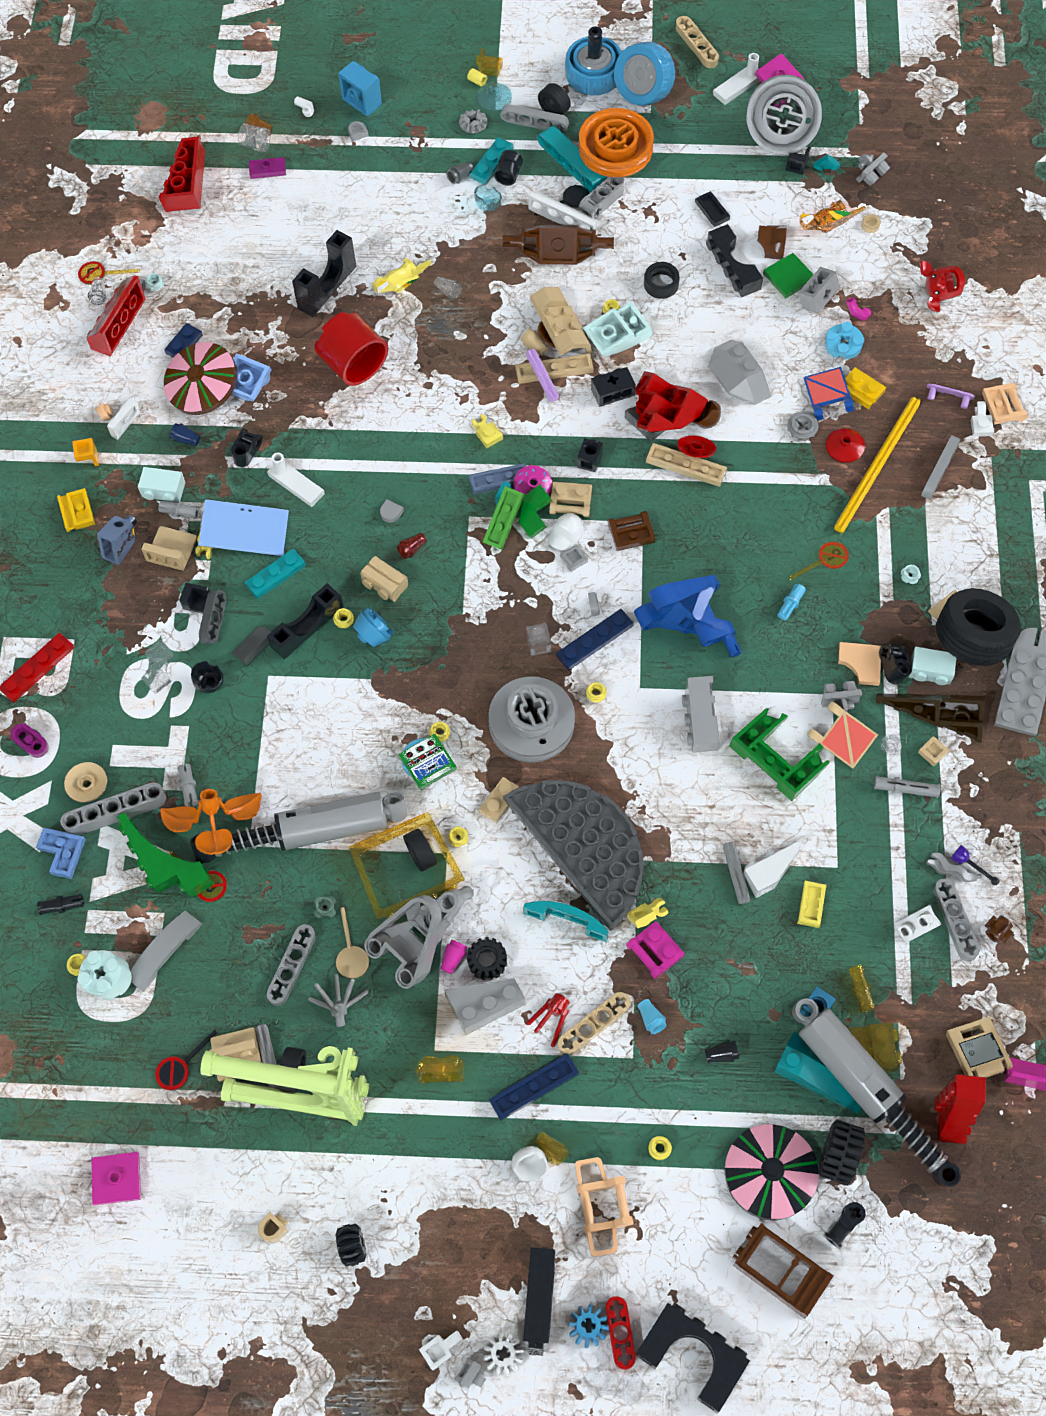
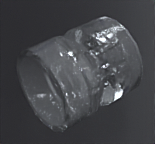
M248 123L242 124L238 136V142L241 147L249 149L253 147L254 150L261 152L267 151L271 139V133L268 128L260 126L256 128L255 125Z

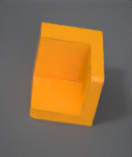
M92 438L72 441L76 462L92 459L95 467L99 466L98 452Z

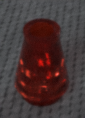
M418 533L415 536L400 541L399 545H397V551L404 559L412 558L427 542V539L423 533Z

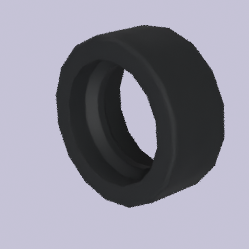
M656 262L651 264L644 274V289L649 295L658 299L673 296L679 287V271L671 263ZM663 274L669 276L673 282L667 286H659L652 283L651 278Z
M419 828L403 835L405 845L421 872L437 864L435 855Z
M286 1047L280 1066L292 1068L306 1066L305 1049ZM278 1085L279 1090L294 1093L299 1091L296 1088Z

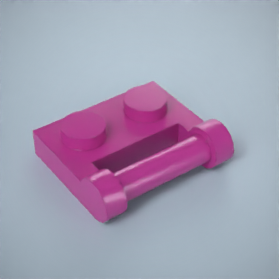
M657 921L626 944L627 948L630 951L633 950L651 971L650 975L654 979L658 978L685 956V953ZM644 942L662 964L657 966L639 944Z

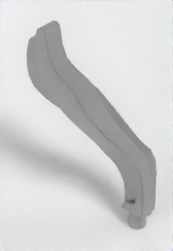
M941 853L931 854V857L935 860L930 859L926 861V864L932 866L938 874L953 875L963 882H974L982 878L981 874H969L961 865H951Z

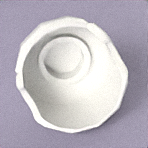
M534 1146L520 1148L513 1155L511 1162L513 1172L516 1173L520 1181L539 1179L549 1168L543 1151Z

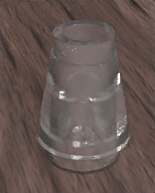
M440 276L435 279L434 286L448 298L457 299L461 295L462 286L458 281Z
M99 277L93 279L87 295L89 301L94 305H102L107 298L104 280Z

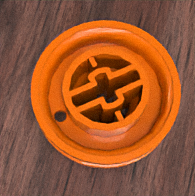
M609 108L598 111L588 117L581 126L579 132L580 157L589 169L603 176L626 177L642 170L652 157L654 142L652 127L643 116L632 110Z

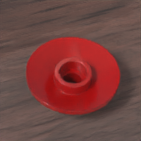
M837 429L828 436L826 450L833 459L843 463H850L858 460L863 455L865 441L858 432L852 429Z
M685 436L680 438L677 443V447L682 453L695 458L711 457L716 452V445L711 440L701 436Z

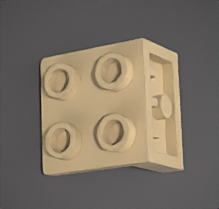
M160 526L153 543H144L141 550L148 562L184 571L197 536Z

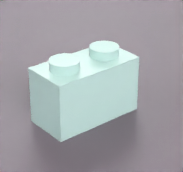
M143 467L138 489L141 496L148 500L159 499L167 502H180L185 480L182 472Z
M915 647L911 656L912 672L909 674V678H914L917 681H931L938 685H950L955 674L956 658L949 652Z

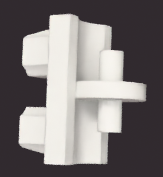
M930 905L895 923L905 943L941 925Z

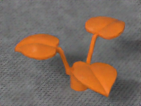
M206 789L200 793L198 810L191 806L161 808V818L169 830L173 832H186L192 828L193 823H198L201 811L203 810L207 815H210L212 831L202 832L196 837V848L205 854H221L230 848L233 839L232 834L227 829L216 831L214 814L217 813L219 805L226 815L232 814V817L236 820L251 819L260 810L262 794L254 793L235 797L223 804L216 790Z

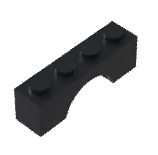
M726 224L708 231L706 246L714 254L717 264H720L723 268L725 276L731 280L733 289L736 292L738 291L742 298L761 290L763 277L755 264H743L733 258L731 253L735 250L737 237L730 226Z
M326 583L312 596L309 606L300 617L291 623H281L267 635L270 647L283 659H286L331 619L337 610L344 607L341 595Z

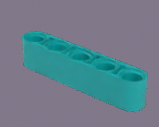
M552 125L537 135L540 146L588 191L592 192L607 179V176L595 173L584 164L579 154V148L555 126Z

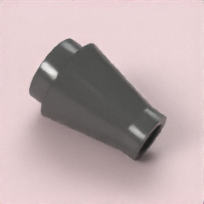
M467 161L466 163L449 167L446 175L452 184H459L474 168L472 163Z

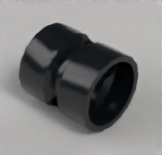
M513 150L503 151L493 176L495 180L505 186L513 185L523 164L522 156Z

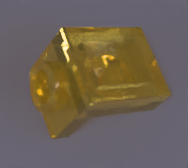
M481 48L480 55L476 57V66H479V72L486 75L500 76L503 58L485 56V49Z

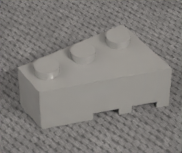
M713 676L687 678L685 695H682V706L687 709V714H684L685 726H689L690 733H687L688 746L692 745L693 753L718 751L719 733L717 716H715L714 709L715 696H712L711 689Z
M515 978L444 990L445 997L465 1036L525 1005V997Z

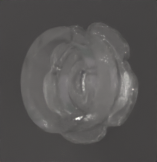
M891 734L882 739L881 749L886 751L887 754L894 755L901 750L902 744L898 736Z

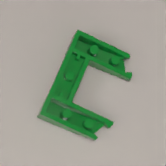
M766 708L732 738L729 747L744 760L748 757L778 783L776 788L789 800L793 801L816 779L830 762L829 760L822 762L819 752L823 750V747L819 743L794 767L764 742L788 716L784 713L781 714L779 719L768 716L769 708Z

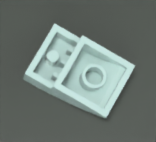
M629 302L617 311L615 308L611 309L583 327V331L603 357L625 351L653 336L652 328L632 302Z

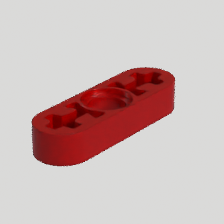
M613 1296L607 1301L605 1307L613 1359L619 1369L629 1370L635 1364L636 1355L628 1307L622 1297ZM614 1301H617L618 1305H623V1309L620 1310L619 1314L620 1319L626 1318V1322L617 1321L613 1324L611 1323V1319L616 1320L615 1312L609 1309V1307L613 1306ZM617 1326H623L627 1329L628 1335L624 1340H618L614 1337L613 1331ZM629 1342L630 1347L625 1346L626 1354L631 1355L632 1359L628 1360V1365H624L622 1361H618V1357L622 1354L621 1347L616 1349L615 1344L624 1345Z

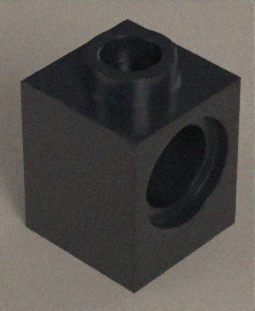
M584 438L577 457V468L596 473L603 454V443L595 439Z

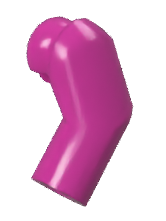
M854 297L846 300L852 316L861 321H865L871 316L869 308H858Z

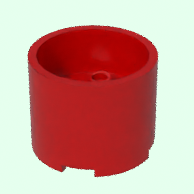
M341 312L331 318L323 326L322 330L324 332L320 339L315 341L314 345L316 354L349 386H356L369 380L382 367L388 355L387 342L356 312L348 314Z

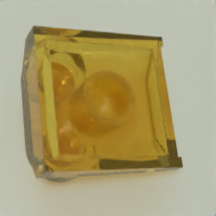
M449 1055L445 1058L424 1056L423 1060L418 1062V1067L416 1068L419 1083L464 1082V1061L459 1059L457 1055Z

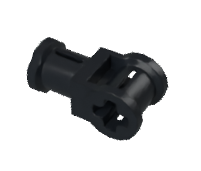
M852 1202L845 1206L835 1225L829 1232L823 1234L826 1240L836 1248L841 1249L844 1239L852 1232L856 1225L864 1220L866 1216L864 1207L858 1202ZM855 1209L858 1218L851 1219L849 1217L850 1211Z

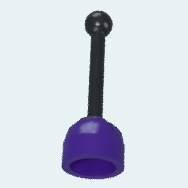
M960 845L951 856V859L956 863L963 864L967 862L991 880L992 885L999 884L1000 880L998 877L991 876L969 859V851L964 846Z

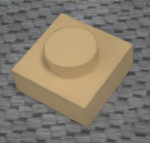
M933 736L918 753L934 767L948 754L949 749Z

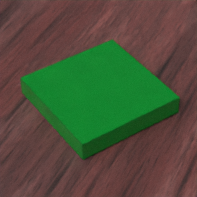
M794 253L763 270L764 276L785 299L801 290L814 275Z

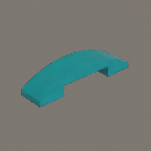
M535 901L524 904V915L544 921L548 913L586 926V936L607 942V929L593 916L576 907L552 901Z

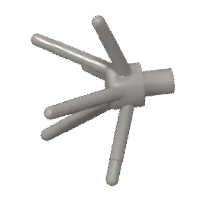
M335 974L336 1002L330 1000L318 983H315L314 986L327 1003L309 997L308 1001L331 1010V1015L335 1016L336 1026L341 1027L345 1025L344 1015L347 1014V1008L367 995L368 990L363 991L347 1002L355 981L354 978H351L343 1001H341L338 974Z

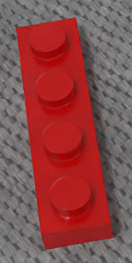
M59 632L0 685V691L15 703L75 648L74 645Z

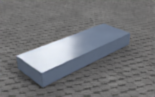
M526 463L470 474L469 481L473 495L499 490L503 481L510 483L511 487H513L514 477L519 470L527 466Z

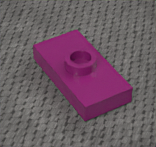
M285 158L249 161L250 179L285 176Z

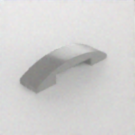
M186 910L177 916L156 936L130 970L132 974L131 983L144 992L158 976L156 972L185 939L188 941L202 926V923Z

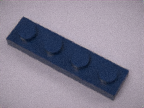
M619 609L556 652V656L569 671L632 628L634 622L622 609Z
M567 1053L489 1099V1103L499 1120L502 1121L578 1076L579 1072Z

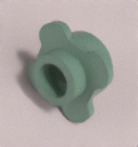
M317 897L315 899L316 910L314 915L317 918L322 916L332 918L336 915L334 910L336 899L334 897Z

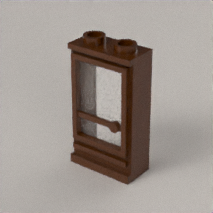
M761 1223L758 1228L753 1226L745 1237L749 1240L745 1248L740 1245L733 1255V1258L736 1260L733 1266L805 1319L834 1275L824 1270L773 1233L764 1224Z

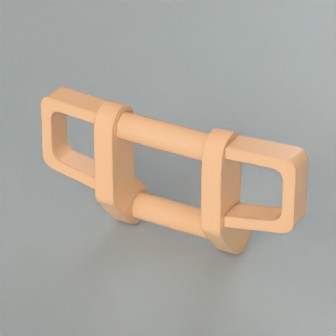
M598 1157L576 1161L575 1169L578 1181L576 1188L577 1193L581 1197L585 1220L583 1228L584 1234H587L590 1255L592 1257L615 1254L617 1252L616 1229L634 1224L627 1204L624 1184H626L625 1176L607 1179L602 1161ZM597 1164L603 1181L582 1184L580 1167ZM615 1188L620 1218L613 1221L595 1223L589 1192ZM612 1230L613 1247L607 1250L595 1251L591 1234Z

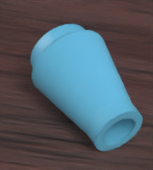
M645 999L638 1004L637 1007L640 1010L647 1031H650L651 1034H656L667 1026L666 1018L652 1005L649 999Z

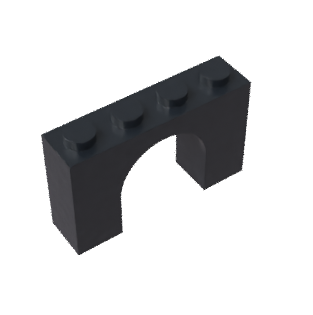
M336 230L326 241L328 261L322 276L319 278V276L303 268L292 280L298 310L311 317L315 316L356 268L352 237L339 230Z
M667 1303L635 1355L656 1370L667 1350L675 1341L682 1338H694L704 1343L712 1355L713 1370L697 1400L718 1414L750 1362L746 1358L748 1354L738 1346L730 1347L725 1343L727 1339L718 1332L714 1331L712 1334L706 1330V1324L696 1317L691 1319L684 1314L686 1310L680 1305Z

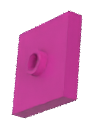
M782 53L755 73V76L761 82L777 75H794L804 79Z
M139 1152L91 1157L92 1205L97 1206L141 1200Z

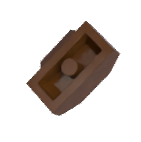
M759 225L757 241L764 249V258L783 259L787 226Z

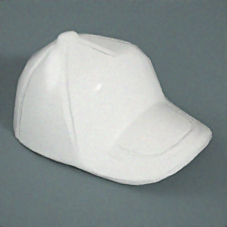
M573 513L560 516L556 520L549 536V545L560 551L570 549L584 534L585 529L581 518Z

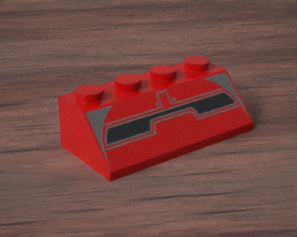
M134 275L123 280L119 287L115 289L111 300L106 303L101 316H98L93 329L87 334V341L91 350L110 357L146 300L138 276Z

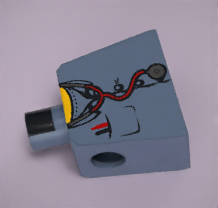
M127 515L125 519L114 516L97 533L103 559L117 565L121 564L135 542L133 527L136 525L137 520L133 516Z

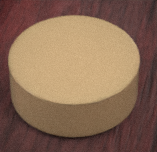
M868 214L863 217L861 227L867 233H875L880 228L881 220L876 215Z

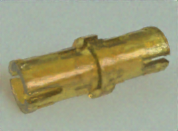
M862 965L849 968L854 984L853 992L857 994L861 1012L866 1013L875 1010L876 1007L870 994L871 986L867 984Z

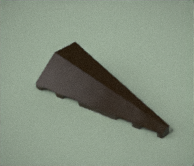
M877 693L876 703L885 704L893 707L896 711L906 712L914 718L940 728H947L958 735H965L975 739L976 742H982L986 696Z

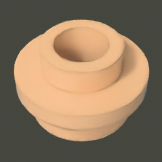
M99 403V406L96 407L99 416L103 421L110 420L113 410L108 403Z

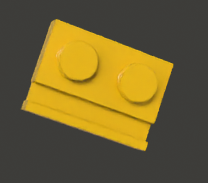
M856 367L845 377L851 398L868 410L886 390L884 385Z
M85 488L66 493L65 496H57L67 532H70L72 529L77 530L95 525Z

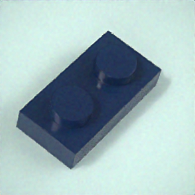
M186 323L164 349L165 354L174 358L184 348L197 343L203 336L202 331Z

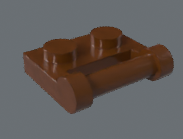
M647 511L616 520L614 518L607 519L616 551L655 543V535ZM642 522L639 525L617 529V527Z

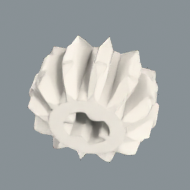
M498 1333L499 1342L496 1343L494 1338L490 1337L489 1341L493 1347L484 1346V1350L491 1353V1355L483 1356V1360H493L488 1364L487 1369L490 1371L497 1366L495 1370L496 1376L500 1375L501 1368H503L505 1376L508 1377V1367L517 1372L518 1368L514 1362L523 1363V1359L516 1357V1355L524 1353V1349H514L519 1345L520 1341L516 1339L511 1344V1334L508 1333L506 1341H503L502 1333ZM504 1348L508 1349L507 1353L510 1354V1357L500 1361V1356H497V1352H502Z

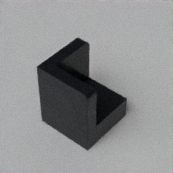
M807 147L804 155L795 152L789 153L786 170L803 175L810 157L811 147Z
M185 583L179 599L182 608L203 614L210 589L200 585Z

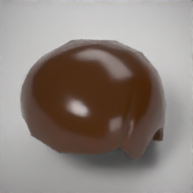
M713 400L707 401L704 411L693 423L703 429L714 427L721 418L720 405Z

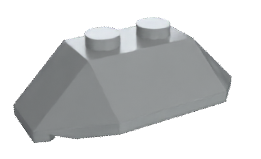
M729 340L714 348L708 367L728 395L748 401L753 405L771 397L763 369L743 342Z

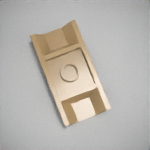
M543 287L530 296V300L559 355H564L573 348H585L587 354L592 353L586 333L583 331V327L571 306H568L559 287Z

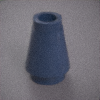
M175 423L170 432V437L173 438V441L194 446L198 445L200 435L182 423Z

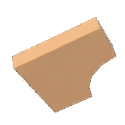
M840 642L838 664L845 665L853 670L857 676L858 684L880 685L881 660L879 658V649L881 646Z

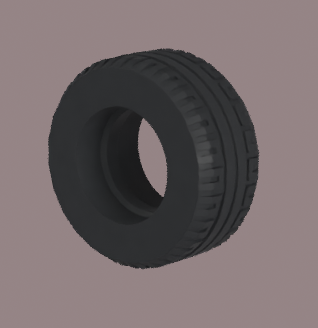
M970 588L960 590L947 599L937 619L936 632L942 646L955 658L976 666H988L1003 661L1010 654L1021 633V623L1017 612L1007 600L988 590ZM970 623L976 624L984 628L986 631L978 629Z

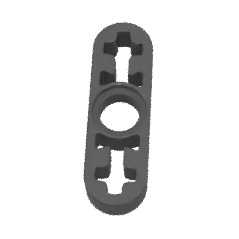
M221 589L212 590L207 595L199 629V639L204 645L216 643L219 637L227 602L226 594Z

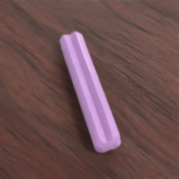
M535 349L527 351L526 356L549 401H556L559 399V394Z

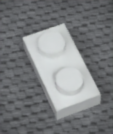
M129 398L121 406L116 416L110 419L107 427L111 437L118 440L140 413L135 400Z

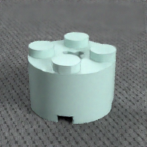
M100 950L91 951L81 964L77 979L78 983L88 993L104 1000H111L126 992L130 986L132 974L126 960L109 951Z

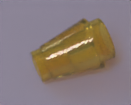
M545 1132L540 1133L535 1139V1143L543 1151L550 1164L554 1163L556 1166H559L569 1155V1151L564 1144Z

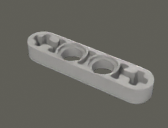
M511 104L504 105L500 113V117L505 122L543 130L553 125L564 133L569 125V119L564 115Z
M951 435L921 495L922 497L931 500L960 443V438Z
M940 879L934 886L933 892L957 953L962 960L967 962L973 961L979 955L980 947L953 882L949 879ZM942 885L944 888H949L947 896L944 891H940ZM951 904L955 905L958 908V914H949L946 907ZM963 925L966 928V934L958 935L955 932V926ZM966 944L969 949L973 948L974 950L971 955L969 952H964Z
M300 925L296 929L267 990V998L273 1006H282L288 1000L315 942L316 934L310 925ZM306 931H308L310 938L306 937L304 939L303 945L306 947L304 948L301 945H299L302 942V936L300 934H305ZM300 950L302 957L296 961L290 958L292 951ZM284 970H291L293 972L290 980L285 981L281 979V973ZM277 982H279L283 985L280 990L282 998L278 997L276 1000H274L272 994L277 993L279 991L280 986L279 984H277Z

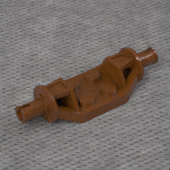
M539 225L529 229L521 228L520 235H503V247H519L521 255L525 254L538 264L577 265L590 256H595L597 248L614 249V237H597L596 229L591 231L579 226ZM524 245L537 247V251L526 248ZM592 246V249L579 252V248Z

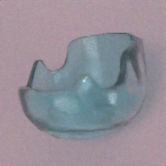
M482 184L475 188V204L480 210L494 211L500 207L502 195L495 187L487 189L485 184Z

